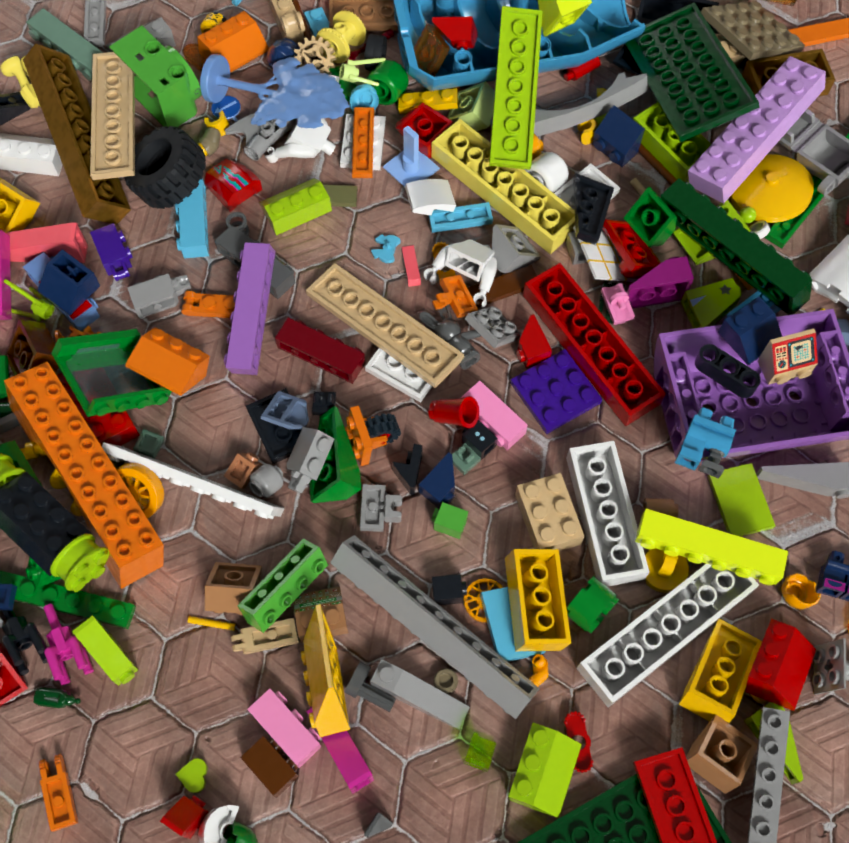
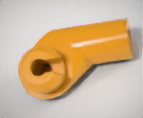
M536 654L532 658L533 675L529 678L537 687L549 676L548 661L541 654Z

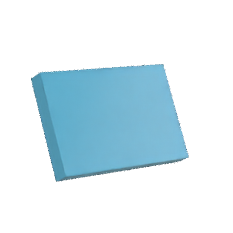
M508 587L480 593L493 646L497 654L507 662L533 657L536 654L542 655L546 652H515Z

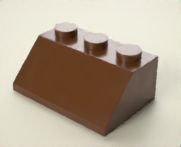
M19 318L5 354L8 356V363L14 376L47 361L55 374L59 368L51 354L55 347V342L45 323Z

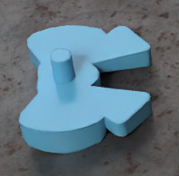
M382 234L375 238V241L382 244L383 249H372V255L375 259L379 257V260L384 263H393L395 261L394 253L396 246L401 243L400 238L394 235L384 236Z

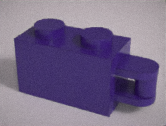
M113 223L91 231V237L108 276L113 275L116 281L130 277L128 268H131L132 265L129 259L133 258L129 247L123 246V242H126L122 230L117 231Z

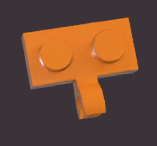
M461 275L441 279L440 285L444 293L436 294L437 300L432 301L436 310L450 304L457 318L465 317L468 313L478 311Z

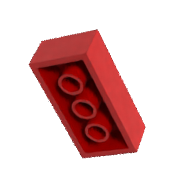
M103 369L72 373L89 404L95 398L117 395ZM61 372L57 375L101 446L103 442L121 446L140 436L126 411L87 417L63 373Z

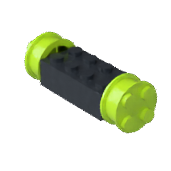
M0 453V528L49 576L61 577L65 581V588L69 591H80L85 584L93 578L97 579L104 573V565L109 558V550L105 547L100 548L95 543V537L28 472L22 468H16L13 465V459L9 455Z

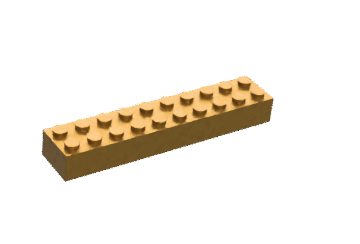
M35 43L24 57L23 62L81 214L84 218L117 225L130 212L131 208L119 178L92 180L91 178L92 111L71 58L67 54Z

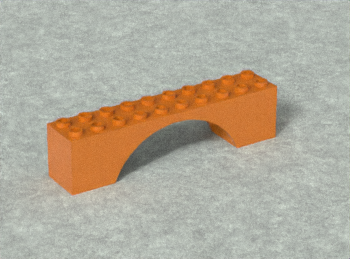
M48 361L4 380L10 408L29 440L41 447L59 472L90 532L95 537V543L100 548L105 547L109 550V558L106 565L119 587L122 589L163 567L164 544Z

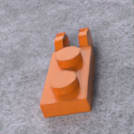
M62 754L55 755L54 757L57 775L51 776L47 760L39 761L42 779L40 784L51 832L79 823L69 776L66 772Z

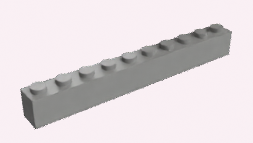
M355 535L342 542L330 562L341 574H344L356 587L368 594L375 603L387 610L393 618L400 621L412 634L419 637L431 650L438 653L450 666H453L469 682H472L483 691L488 698H491L502 707L507 714L516 719L522 713L540 688Z

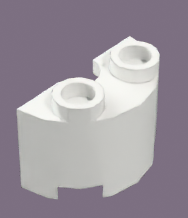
M226 805L212 809L206 814L199 826L198 843H226L227 840L222 834L223 828L228 824L232 825L234 823L239 806Z

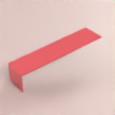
M414 245L401 247L408 278V287L421 285Z

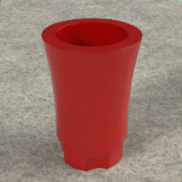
M471 396L458 399L434 400L430 403L428 415L434 422L472 428L479 419V405L476 399Z

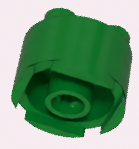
M595 576L587 582L589 583L587 587L582 588L567 607L568 617L585 632L588 631L589 633H592L605 619L602 614L607 615L619 601L616 597L617 594Z

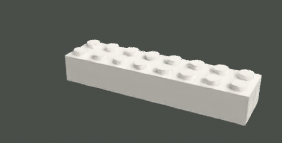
M705 564L580 662L576 669L609 708L752 593L759 584L752 577L742 578L735 575V572L729 570L719 571L713 569L711 565Z

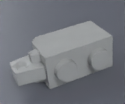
M169 273L158 275L154 279L138 282L133 286L127 287L139 319L177 306L179 302L178 296L184 294L185 291L192 290L187 275L170 278Z
M302 428L286 464L287 469L292 471L289 489L302 493L311 480L317 481L335 440L334 438L318 429Z

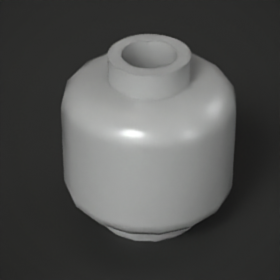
M263 464L250 475L249 487L251 491L258 497H271L283 486V472L278 466Z

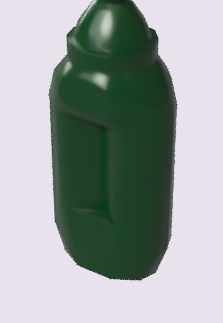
M41 687L36 689L33 702L43 707L64 708L74 703L79 704L81 699L75 698L64 689Z

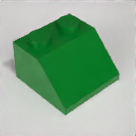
M648 187L624 216V219L650 248L663 245L672 235L676 228L677 216L653 189Z

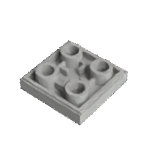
M493 306L468 313L465 318L493 348L516 341L522 335L517 330L516 325L508 321L502 315V312Z

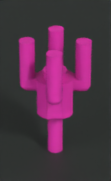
M53 604L44 606L45 614L52 629L46 635L49 647L45 648L44 653L54 680H59L62 686L71 682L63 661L73 657L78 669H83L85 675L92 673L94 669L86 648L76 636H73L70 626L61 627Z

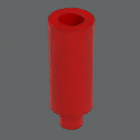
M599 57L578 67L568 68L567 73L564 74V79L566 81H576L600 67Z

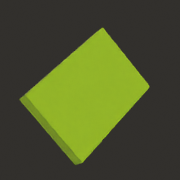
M752 463L724 469L719 479L707 475L727 532L736 536H744L774 529L775 523Z

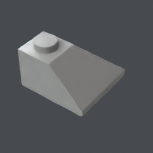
M499 224L493 226L492 250L495 252L494 258L497 260V269L500 272L510 273L519 270L541 258L518 227Z

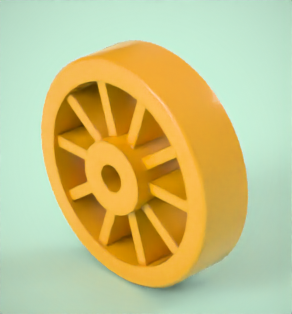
M126 463L116 469L147 519L160 509L164 501V489L160 479L152 470L142 464Z

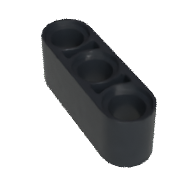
M713 344L702 346L695 359V366L700 372L741 398L751 397L760 385L761 378L756 371ZM703 356L709 357L711 360H706ZM723 369H727V370H729L731 373H727V372H725ZM744 382L749 383L751 386L745 385Z

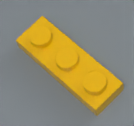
M458 89L404 93L398 102L399 114L408 113L421 102L436 111L457 109Z

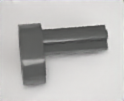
M360 662L344 693L353 698H356L358 695L390 712L396 698L365 683L371 667Z

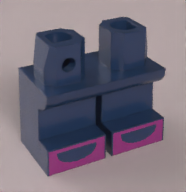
M832 551L828 556L827 562L821 566L816 592L849 601V565L843 564L845 554L842 552Z

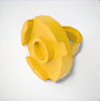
M657 548L651 549L646 553L645 557L649 574L645 580L650 588L658 592L668 593L687 579L689 566L685 557L680 555L669 556L663 550Z

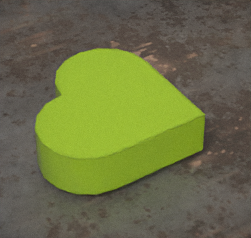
M196 758L187 763L175 775L189 792L194 794L200 793L206 785L204 776L207 774L208 766L205 761Z

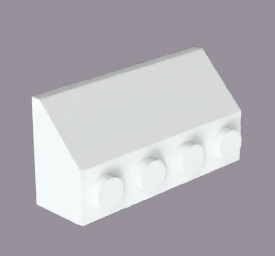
M0 133L1 170L52 176L60 175L63 164L53 139Z

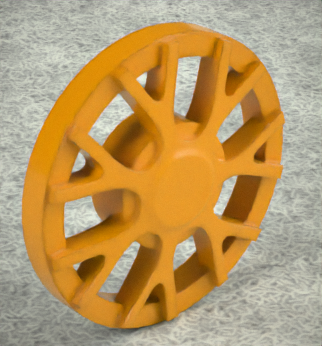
M483 578L472 582L468 586L467 596H464V607L469 616L474 620L487 623L486 616L485 618L477 616L479 609L484 610L480 593L490 591L494 586L499 589L504 588L497 581ZM487 583V590L481 591L480 584ZM471 589L479 593L477 597L469 594ZM476 601L477 607L470 610L468 603Z

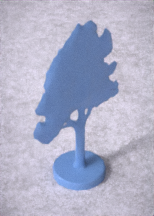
M220 54L210 55L206 59L201 72V94L204 100L209 103L215 104L220 102L225 97L228 87L258 94L262 103L259 104L254 117L251 119L252 125L257 124L260 126L266 124L267 121L276 119L275 124L283 128L286 126L287 121L295 118L298 119V127L314 129L324 125L321 123L322 118L336 119L342 117L344 110L350 107L343 94V89L335 77L329 76L327 73H320L313 63L296 68L301 62L294 57L275 62L272 66L274 76L262 84L231 79L229 63L226 57ZM273 84L279 85L277 90L266 89Z

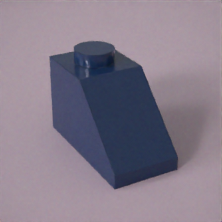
M449 452L419 484V493L439 509L442 502L449 504L455 497L453 457Z

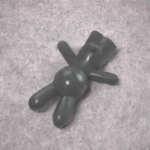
M449 305L438 309L443 320L442 322H438L427 312H421L419 318L422 324L436 332V335L464 354V358L459 364L463 370L470 368L480 360V353L476 351L468 340L481 337V335L475 329L461 333L459 324L452 319Z

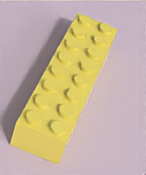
M459 119L432 141L431 157L484 201L489 202L495 210L550 255L567 240L568 233L574 231L575 210L524 169L489 166L491 143L463 120Z

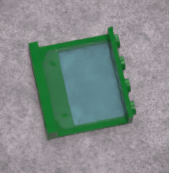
M137 329L59 338L51 354L87 417L103 416L117 411L124 412L134 408L141 409L156 404L162 405L168 401L172 391L165 387L159 388L157 383L125 367L141 336Z

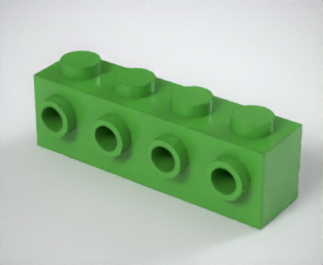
M302 539L237 605L248 624L264 633L296 598L307 589L317 576L324 571L328 563L320 547Z

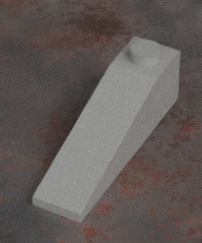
M849 462L761 466L756 473L757 478L760 480L824 496H836L838 499L849 497Z
M381 659L370 681L371 686L460 730L470 708L466 704Z

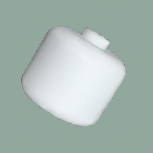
M553 152L540 154L532 160L530 170L524 169L553 193L565 185L569 175L564 160Z

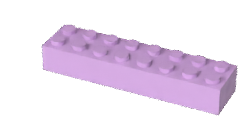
M790 56L755 95L759 101L760 108L733 119L688 170L689 183L694 189L724 204L825 89L826 71Z

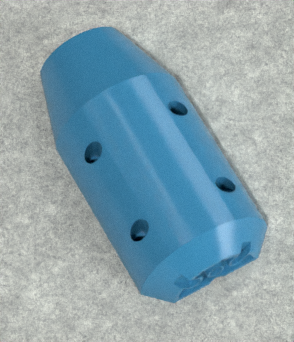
M393 0L394 17L398 26L397 39L404 69L408 75L429 91L495 81L502 6L539 10L538 0ZM591 0L592 3L574 24L546 37L541 27L538 73L578 67L642 35L645 30V24L640 23L636 19L630 23L625 0ZM472 16L478 32L474 48H468V50H465L463 47L460 50L454 49L435 29L432 17Z

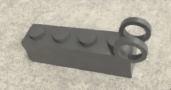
M233 212L226 218L228 229L215 239V244L218 252L241 270L240 253L241 250H244L245 242H260L249 238L246 216L241 212ZM234 217H241L243 219V222L236 221L231 225L229 224L230 220ZM275 255L270 294L279 299L295 284L293 269L288 264H282Z

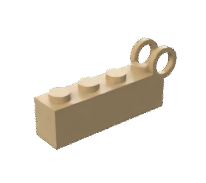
M267 0L282 37L290 39L295 43L303 42V32L305 31L301 13L296 11L292 0Z

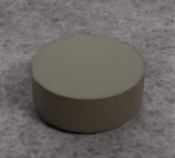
M444 668L435 674V688L446 694H451L456 690L458 677L453 670Z

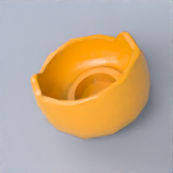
M799 573L789 575L782 584V596L788 605L799 610L810 608L816 605L821 598V594L815 590L816 583L808 580L805 575Z

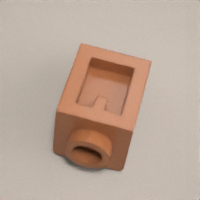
M251 452L237 453L224 477L243 489L249 483L250 475L263 464L258 461L259 457Z

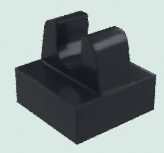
M314 391L313 415H323L332 407H336V392Z

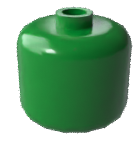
M392 60L380 62L367 76V79L379 83V86H371L377 91L379 104L385 106L394 104L405 92L409 84L408 74L399 63Z

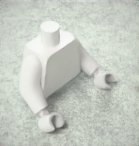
M322 118L321 123L324 125L313 129L298 127V119H296L284 146L276 150L273 147H268L267 152L270 155L265 156L268 162L275 163L279 158L286 157L314 158L321 150L330 156L336 145L327 140L331 129L326 120Z
M473 240L447 245L436 256L432 263L433 267L424 271V278L427 281L430 277L429 281L432 285L437 283V271L447 266L475 281H480V293L475 294L473 300L476 304L477 300L482 299V308H484L487 304L486 292L489 293L497 270V260L494 258L495 252L490 246L482 245Z

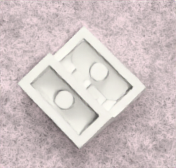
M425 179L406 183L405 189L412 213L432 215L434 209L454 212L456 203L448 180Z

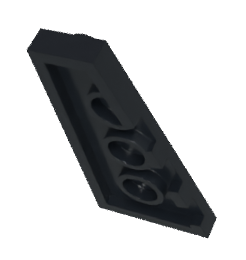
M576 173L573 178L576 238L596 246L601 235L614 188Z

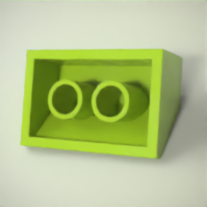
M316 178L259 202L276 235L332 211L330 197L321 181Z
M533 722L508 796L510 801L559 819L582 744L554 729Z

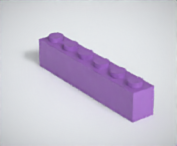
M245 242L244 250H241L240 253L241 270L237 273L238 289L234 293L235 308L230 318L232 328L227 337L228 353L224 356L225 368L234 374H258L275 259V250L270 244Z

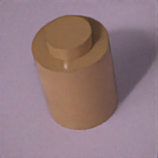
M644 498L643 512L645 509H650L676 518L678 517L679 507L678 504L674 503L673 499Z

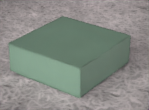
M143 429L133 449L138 453L155 459L165 438Z

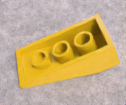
M719 618L678 705L709 722L715 715H718L727 723H730L738 710L749 673L762 641Z

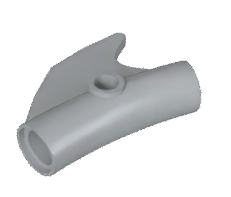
M254 113L226 128L225 134H244L246 136L245 154L252 160L258 161L267 151L268 147L293 128L296 122L295 118L287 121L286 126L283 128L275 124L276 119L258 126L257 124H251Z

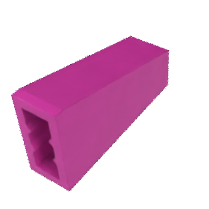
M312 707L306 711L308 715L313 712ZM347 731L321 737L352 794L374 781L371 771Z

